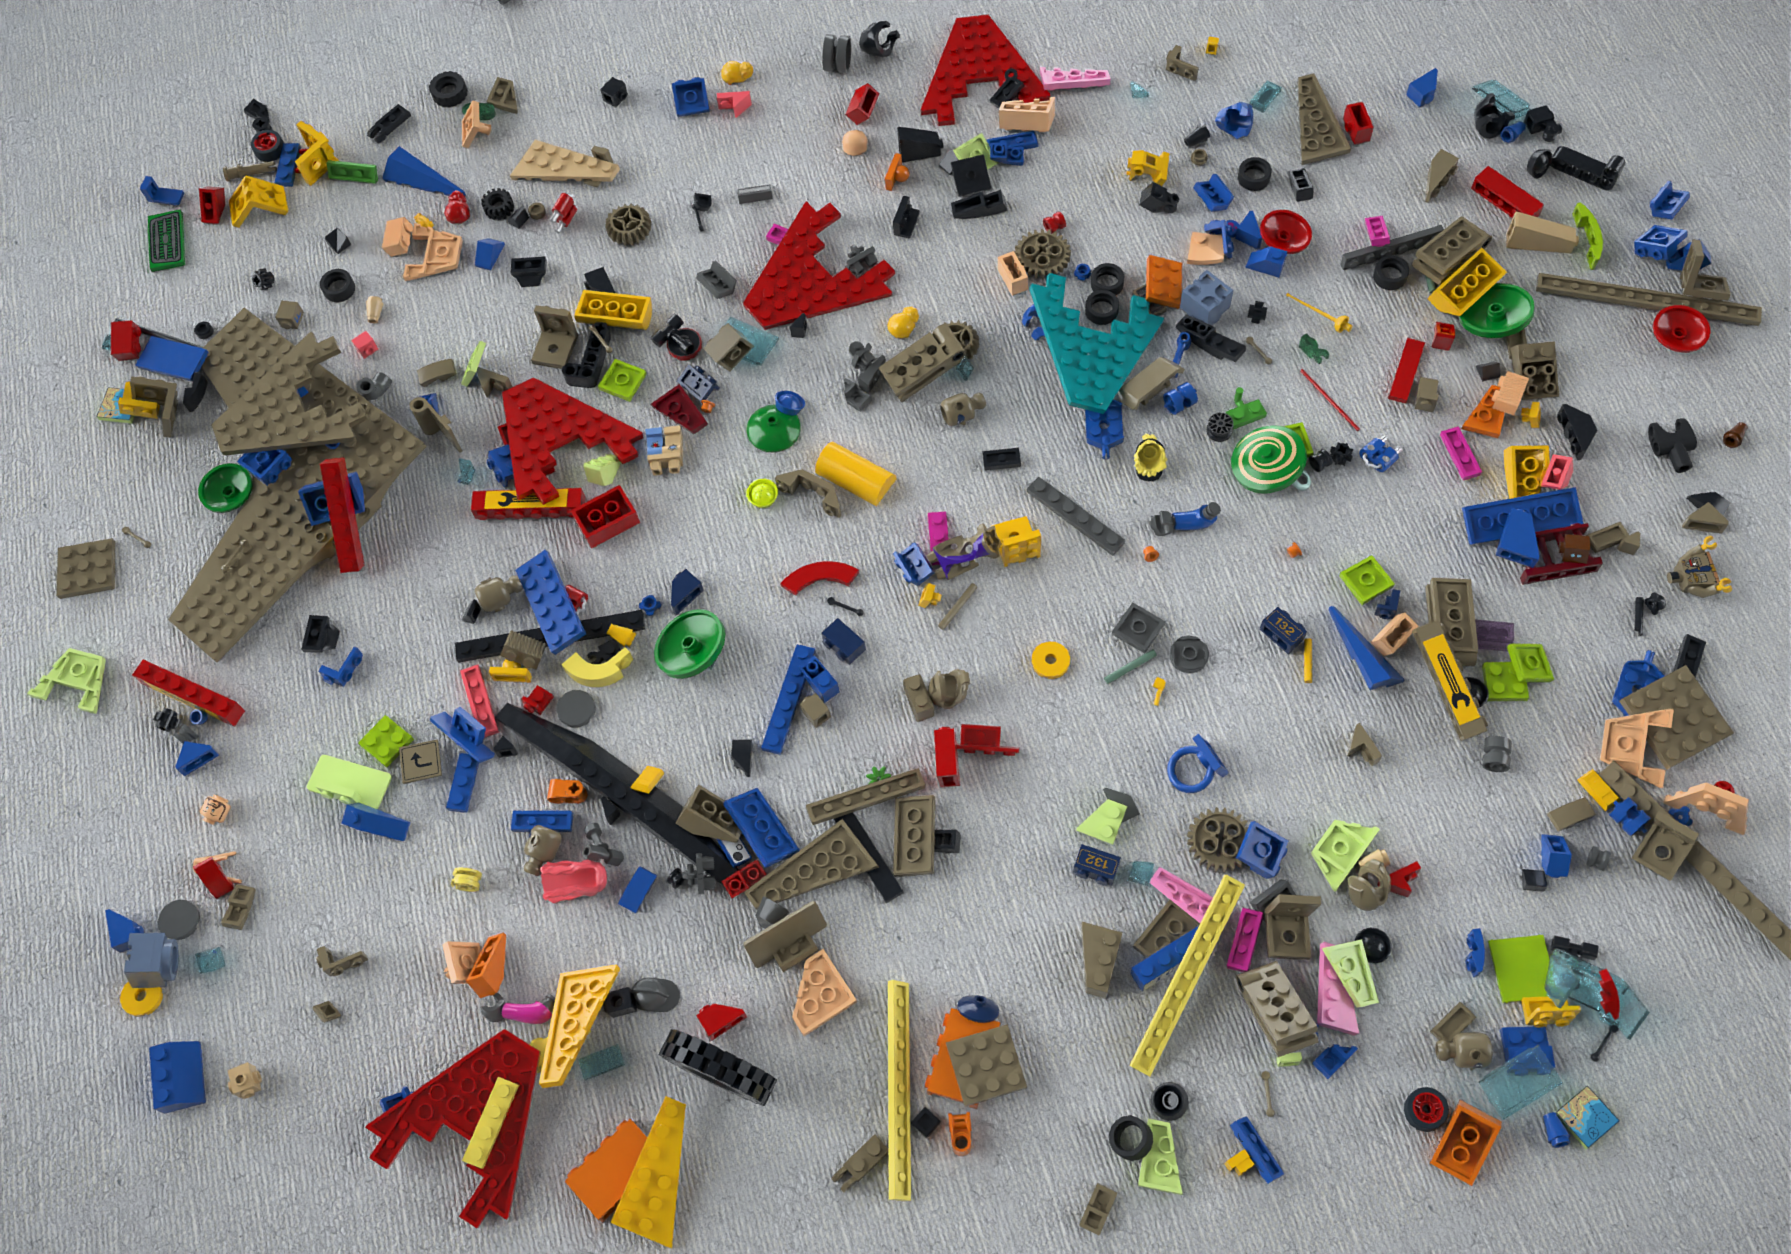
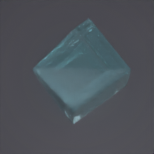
M459 458L461 473L457 482L469 485L476 470L470 460Z
M1134 861L1128 881L1149 886L1154 863Z
M220 947L207 949L195 954L200 974L225 967Z

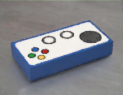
M740 837L736 843L716 839L733 868L751 861L752 857Z

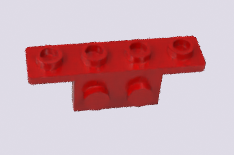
M961 724L960 743H957V749H964V753H975L976 750H981L983 754L995 755L996 751L1003 752L1005 756H1015V753L1020 751V747L1000 746L1001 726Z

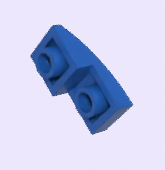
M990 143V159L1004 164L1023 166L1024 147H1007V143Z
M639 866L618 904L637 913L658 875Z
M1480 928L1472 929L1467 935V945L1472 952L1466 957L1465 963L1473 978L1482 972L1485 960L1484 940Z

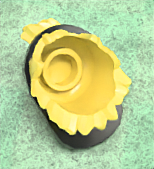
M1144 434L1142 436L1143 441L1138 444L1134 455L1136 475L1143 481H1155L1162 476L1163 469L1167 467L1165 448L1155 435Z

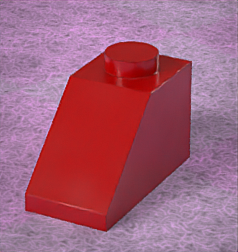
M208 186L199 188L201 222L218 224L225 207L224 187Z
M719 1004L706 1005L696 1015L712 1041L748 1018L743 1009Z

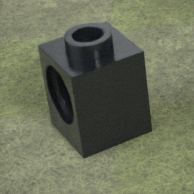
M626 987L609 992L603 1003L605 1013L615 1018L637 1012L633 990ZM622 999V1004L619 1007H615L616 1001Z

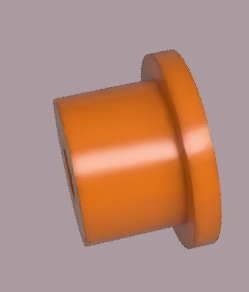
M708 400L701 401V411L711 413L715 404Z
M1295 542L1287 548L1291 558L1302 555L1300 548Z
M1148 546L1143 550L1144 559L1147 562H1152L1159 557V552L1153 546Z

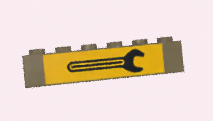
M1435 620L1415 628L1412 633L1460 741L1486 732L1488 723L1485 717L1479 713L1478 708L1480 706L1476 697H1472L1470 693L1471 685L1468 679H1464L1462 675L1463 667L1460 661L1454 657L1453 653L1455 650L1452 643L1448 642L1445 637L1446 629L1444 625Z

